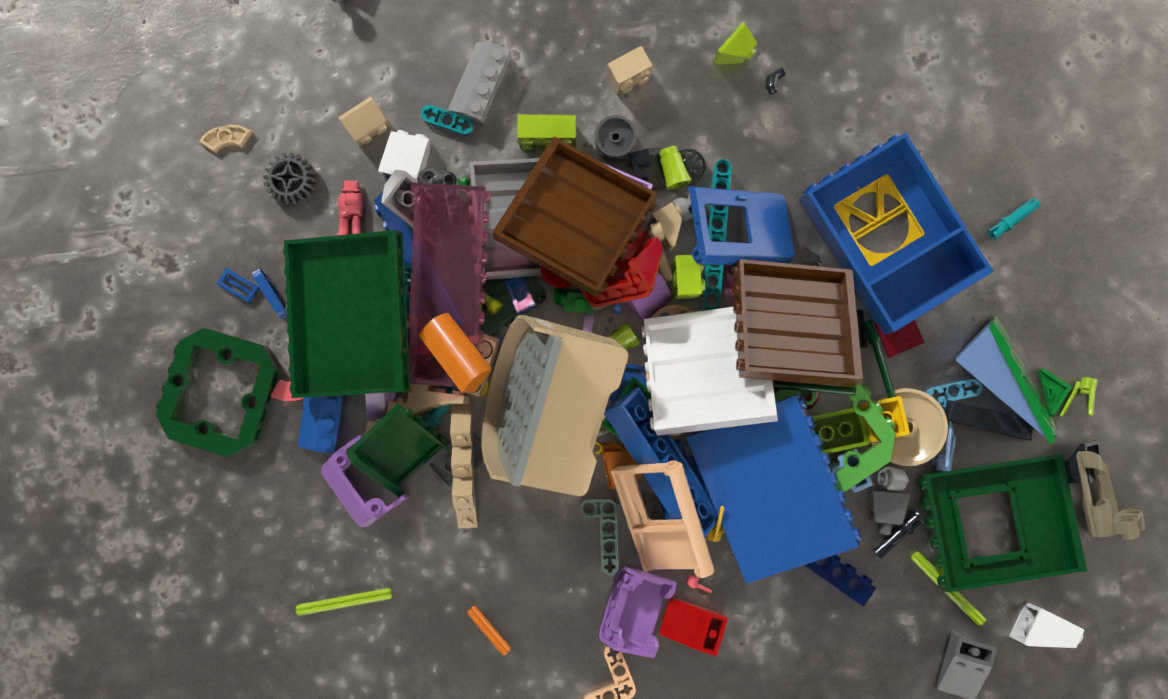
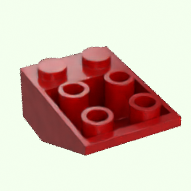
M671 597L668 601L658 634L717 657L728 617L726 614Z

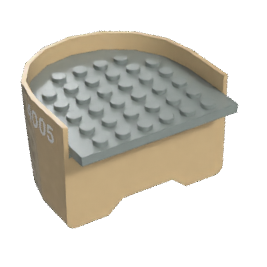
M518 315L510 325L500 346L485 402L481 448L483 460L491 479L510 482L511 485L518 487L525 485L575 496L585 495L597 462L593 455V449L610 394L619 388L628 360L626 349L612 338L526 315Z

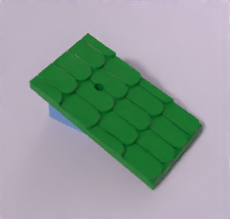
M995 315L980 333L957 355L956 361L1040 432L1051 445L1057 437L1055 423L1041 402L1040 393L1027 375L1024 363L1011 344L1012 339Z

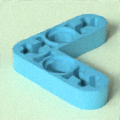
M969 379L932 387L926 393L931 396L934 394V391L935 393L944 392L945 396L937 397L935 400L945 410L947 400L955 401L979 395L982 392V384L979 380ZM971 383L972 385H976V389H974L973 391H964L963 389L965 387H970ZM952 386L958 389L956 397H952L949 394V389ZM947 421V422H948V429H949V428L952 429V438H953V436H954V430H953L952 422H951V421Z

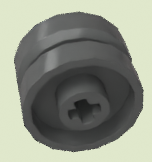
M612 115L601 120L596 127L594 140L599 156L613 163L622 162L629 158V153H632L635 148L636 128L624 116Z

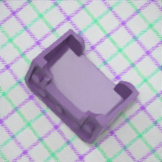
M620 566L616 573L600 627V640L615 651L655 658L656 652L659 649V642L653 635L663 598L670 599L675 594L677 582L631 567Z

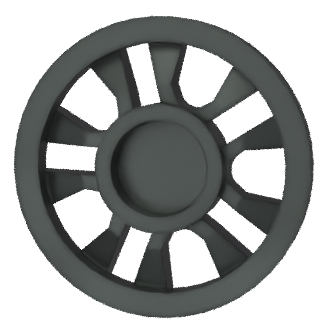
M695 149L678 151L685 158L683 163L689 176L691 177L692 173H696L698 176L690 184L698 182L706 170L704 157ZM686 152H692V156L687 158ZM695 155H698V157L695 159V161H693V160H692L693 157H694ZM702 160L703 166H697L695 163ZM695 168L702 170V172L695 171Z

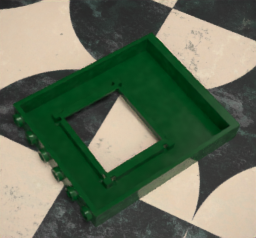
M1063 454L920 475L918 484L924 496L922 505L928 517L926 518V526L931 532L930 546L934 549L935 553L933 562L939 573L937 583L943 592L949 593L1087 571ZM1008 491L1020 551L969 559L957 498Z

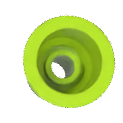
M677 146L662 149L659 154L667 190L678 189L690 184L692 179L686 170Z
M627 322L608 336V338L614 339L626 350L641 344Z

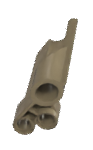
M1078 451L1076 458L1084 493L1083 509L1089 536L1108 537L1120 534L1121 538L1125 540L1140 537L1139 532L1146 529L1143 512L1139 508H1128L1119 511L1106 463L1102 462L1101 456L1097 453ZM1086 468H1091L1095 471L1100 499L1094 505L1092 503Z

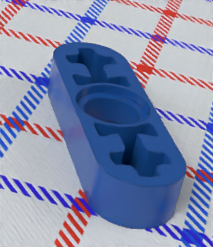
M259 268L252 273V276L277 316L282 320L288 316L286 314V305L265 272Z

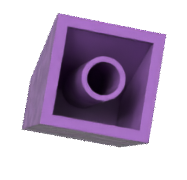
M658 272L654 290L649 296L626 301V303L644 323V319L652 317L658 310L670 302L673 297L664 278Z

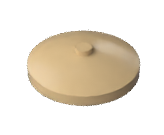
M910 388L894 390L896 397L901 396L910 434L895 437L890 462L902 466L923 464L934 458L945 444L948 434L946 414L941 405L932 396L923 391ZM887 394L882 396L879 400L888 399ZM880 441L871 442V444L874 446Z

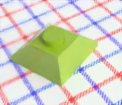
M744 22L739 25L719 48L713 62L715 65L743 63L746 58L750 60L756 53L755 47L757 42Z

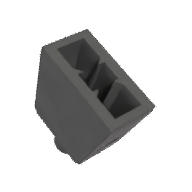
M868 489L870 520L880 523L879 534L891 535L892 524H903L910 494Z

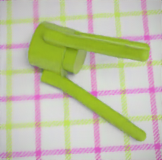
M1082 377L1081 382L1076 381L1075 387L1060 413V417L1064 416L1079 389L1081 394L1089 395L1088 415L1093 416L1098 380Z

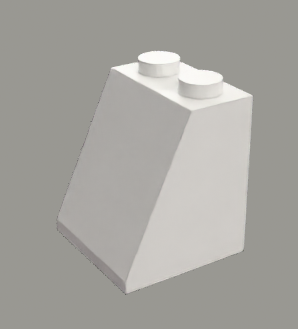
M397 130V132L391 131L378 172L385 180H388L395 169L403 170L422 185L419 180V174L427 165L431 146L430 140L423 134L413 136L408 135V132Z
M1025 601L1009 637L1027 646L1076 648L1083 639L1084 629Z

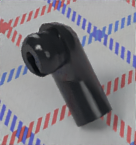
M782 67L766 77L765 89L771 95L778 91L776 87L777 81L786 75Z

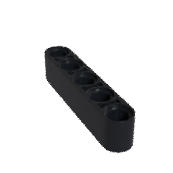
M946 401L944 412L947 421L1032 441L1034 427L1023 418L961 402Z

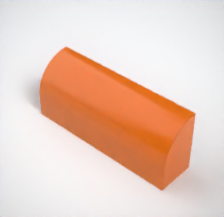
M449 313L441 314L432 319L419 334V337L462 393L475 392L491 372L492 368Z

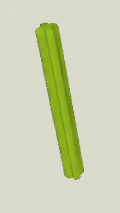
M916 551L911 556V559L938 585V570L920 552ZM959 591L945 592L976 625L982 626L986 622V618Z
M391 588L299 604L296 606V613L298 616L388 600L392 598Z

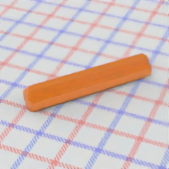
M476 606L470 608L467 612L470 618L503 656L506 655L511 647Z

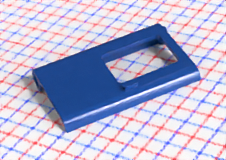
M688 187L698 243L692 252V256L697 264L736 265L739 259L787 264L794 263L795 252L786 202L782 194ZM704 205L742 207L749 243L711 241Z

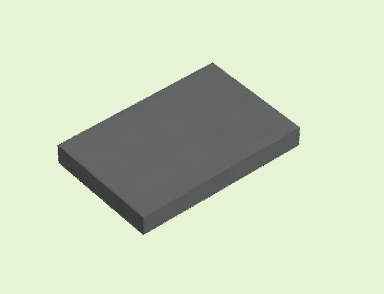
M473 432L475 470L484 460L481 440ZM451 440L446 443L450 448L449 452L442 447L424 463L448 492L452 491L453 486Z

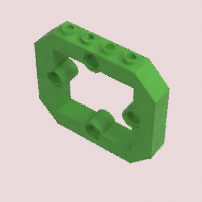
M860 383L854 387L856 388V396H847L852 401L853 411L863 416L880 442L862 454L850 450L843 455L842 462L844 466L835 471L838 479L836 485L838 490H842L843 493L891 461L896 434L893 430L895 428L893 422L889 417L887 419L884 418L881 414L884 410L877 401L873 403L869 397L871 392L866 385L861 386ZM780 389L774 393L775 402L798 393L800 396L802 391ZM811 392V399L805 401L807 405H811L815 401L816 392ZM860 400H865L868 403V408L865 411H859L857 408V403ZM853 455L857 456L858 463L855 466L848 465L847 459Z

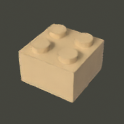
M642 46L608 63L607 77L617 95L620 93L626 94L633 89V86L637 84L643 85L649 81L653 65Z

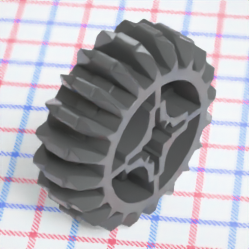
M282 153V159L275 156L276 162L269 161L271 168H265L268 174L263 175V178L267 179L264 185L268 187L266 191L269 194L272 193L271 197L273 199L278 198V202L282 203L285 200V203L289 205L292 200L294 204H297L298 198L304 201L303 195L310 196L308 190H314V187L310 184L316 182V179L312 178L316 174L311 170L313 166L307 164L308 160L306 158L302 159L299 154L294 156L293 153H289L287 157L285 153ZM294 165L301 167L303 177L296 174ZM285 167V170L279 173V171ZM276 181L283 183L285 193L279 191ZM298 184H301V186L294 191L295 187Z

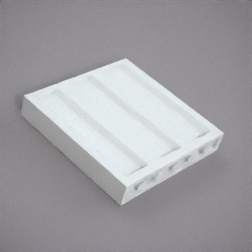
M733 307L644 319L645 326H642L643 338H646V344H643L644 355L648 356V362H645L646 374L650 376V380L647 381V390L651 392L652 399H648L649 410L653 411V418H650L651 429L655 430L657 436L778 421L772 380L739 378V371L736 370L738 351H735L737 333L734 332L736 314L733 313Z

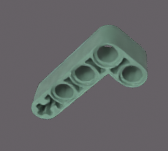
M611 498L584 499L580 505L581 513L585 517H600L601 568L604 574L612 576L619 569L617 505ZM588 502L594 505V510L590 513L585 512L583 509L584 504ZM611 502L614 506L613 510L605 512L603 510L604 503ZM612 522L614 524L613 530L605 531L603 529L604 523ZM608 541L615 544L614 549L611 551L604 549V544ZM607 556H611L612 564L615 565L612 566V570H608V568L604 566L608 565Z

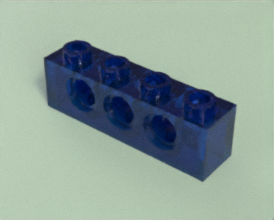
M838 555L825 558V562L822 565H818L817 561L804 565L863 607L876 590V587L872 585V579L864 574L862 577L856 573L857 569L849 563L846 566L840 562L841 558ZM836 567H840L841 573L838 576H833V570ZM853 578H856V580H857L856 586L853 587V588H850V587H849V582H850V580L853 579Z

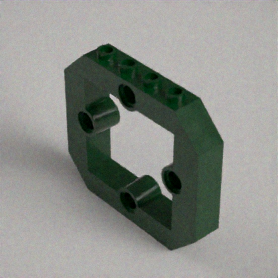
M202 328L180 340L174 348L173 354L175 356L173 362L168 367L169 375L167 381L162 386V397L156 404V417L167 438L226 457L235 456L257 444L272 399L271 394L275 389L280 374V368L269 347L207 328ZM200 347L215 351L217 360L222 364L234 365L240 359L260 365L252 393L244 395L241 400L242 408L246 413L238 437L218 432L217 423L212 419H200L194 424L178 420L186 391L193 384L191 375ZM228 350H230L232 353V356L229 360H227L225 357V354ZM181 376L183 383L179 386L177 380ZM252 398L257 400V405L254 408L250 404ZM204 424L208 426L206 434L202 430Z

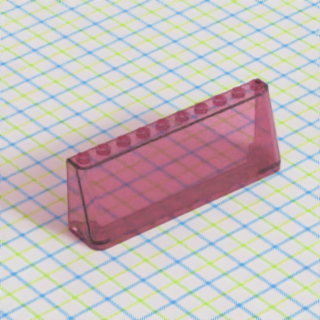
M411 182V193H414L416 198L412 199V203H414L409 336L410 384L457 387L419 337V334L432 319L441 314L449 313L483 357V351H480V343L483 344L484 332H481V324H484L485 312L481 311L482 304H485L486 292H482V289L487 279V273L483 272V266L487 264L488 256L487 252H484V244H488V232H485V223H489V211H486V203H490V191H487V188L483 186Z

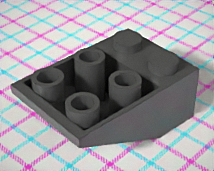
M952 632L936 689L966 699H976L993 667L998 648L989 643Z

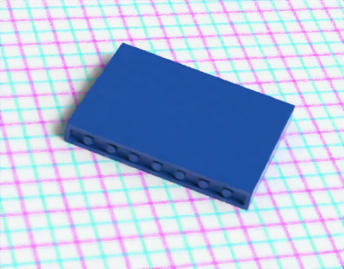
M799 393L775 402L778 421L701 430L686 437L718 515L720 507L724 506L721 524L746 584L859 547L860 540H862L858 528L855 529L852 521H854L852 512L850 509L847 510L844 504L846 502L845 495L842 490H838L836 485L838 483L835 472H831L828 466L830 464L827 453L823 454L821 449L823 445L819 434L816 435L814 432V421L811 415L808 416L805 408H807L805 399L800 397Z

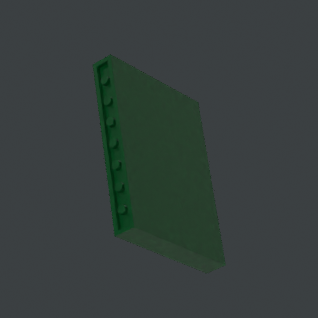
M388 230L284 240L286 314L288 315L287 334L289 335L287 350L290 356L288 370L291 377V384L289 386L291 398L411 391L403 232Z

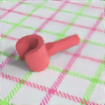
M688 575L687 584L691 588L701 589L708 594L712 593L711 589L698 584V577Z

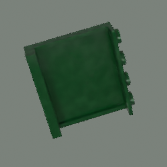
M398 403L345 453L352 465L400 498L405 493L401 484L438 449L443 447L449 452L450 448L446 444L448 440L441 433L437 435V431L430 424L426 426V422L419 415L415 417V413L408 406L404 408Z

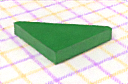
M1039 368L1038 373L1047 410L1050 416L1054 417L1072 386L1044 368Z

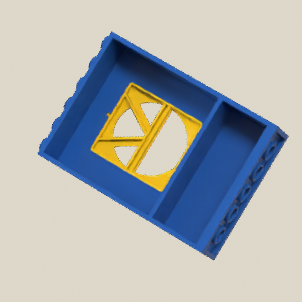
M897 133L889 138L886 143H881L874 147L867 155L864 153L857 157L851 165L847 163L839 168V171L836 173H830L818 183L819 185L816 182L802 192L803 196L799 199L841 268L853 270L854 289L883 335L895 332L994 272L907 133L901 136ZM876 192L877 219L854 207V202L866 193ZM885 193L900 203V206L886 214L884 213ZM906 212L909 222L908 234L904 243L895 251L875 253L858 243L857 240L901 213ZM853 214L869 224L852 233L849 215Z

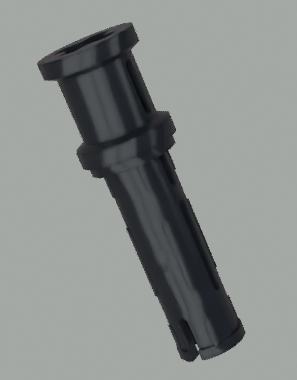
M913 509L912 513L903 521V524L897 527L873 551L882 559L907 535H912L914 530L921 523L924 524L926 520Z

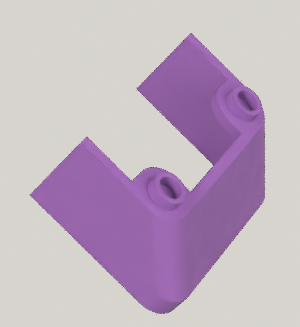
M361 434L336 451L322 465L321 474L355 523L360 527H368L410 496L407 493L388 507L380 498H373L366 502L345 472V469L351 465L345 452L364 435Z

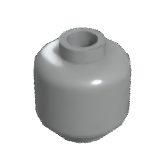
M885 467L878 474V484L886 492L900 493L909 483L906 472L901 468Z

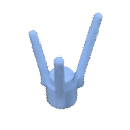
M951 428L948 429L945 454H938L937 458L931 459V465H935V470L951 471L956 436L952 438Z

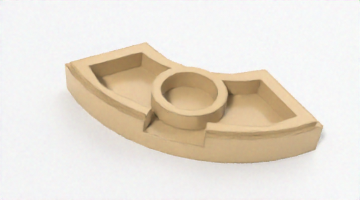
M227 125L211 129L198 142L217 153L227 145H236L242 148L253 132L239 125Z

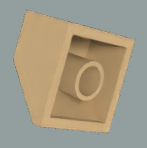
M372 97L367 98L338 117L358 146L369 143L373 136L383 134L387 131V127L390 126Z
M673 202L654 212L650 218L651 224L660 223L664 234L663 244L668 253L676 245L682 222L681 216L683 215L678 205L674 206Z

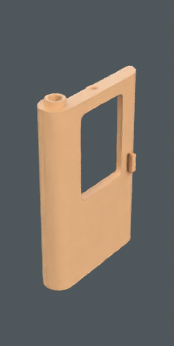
M670 461L657 464L625 465L612 469L611 474L643 571L648 572L654 569H695L694 572L698 578L712 575L715 571L682 463ZM664 472V475L669 476L682 519L651 520L648 517L635 474Z

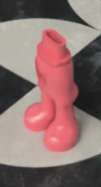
M344 181V188L341 189L337 202L339 209V231L337 235L349 234V219H352V234L362 233L363 199L359 189V181Z

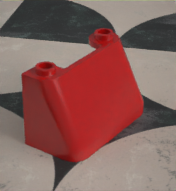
M658 237L648 239L643 245L644 250L636 258L620 261L616 264L619 267L614 276H609L607 279L608 286L604 293L599 292L598 296L595 297L581 289L587 302L593 307H603L649 296L654 290L663 247Z

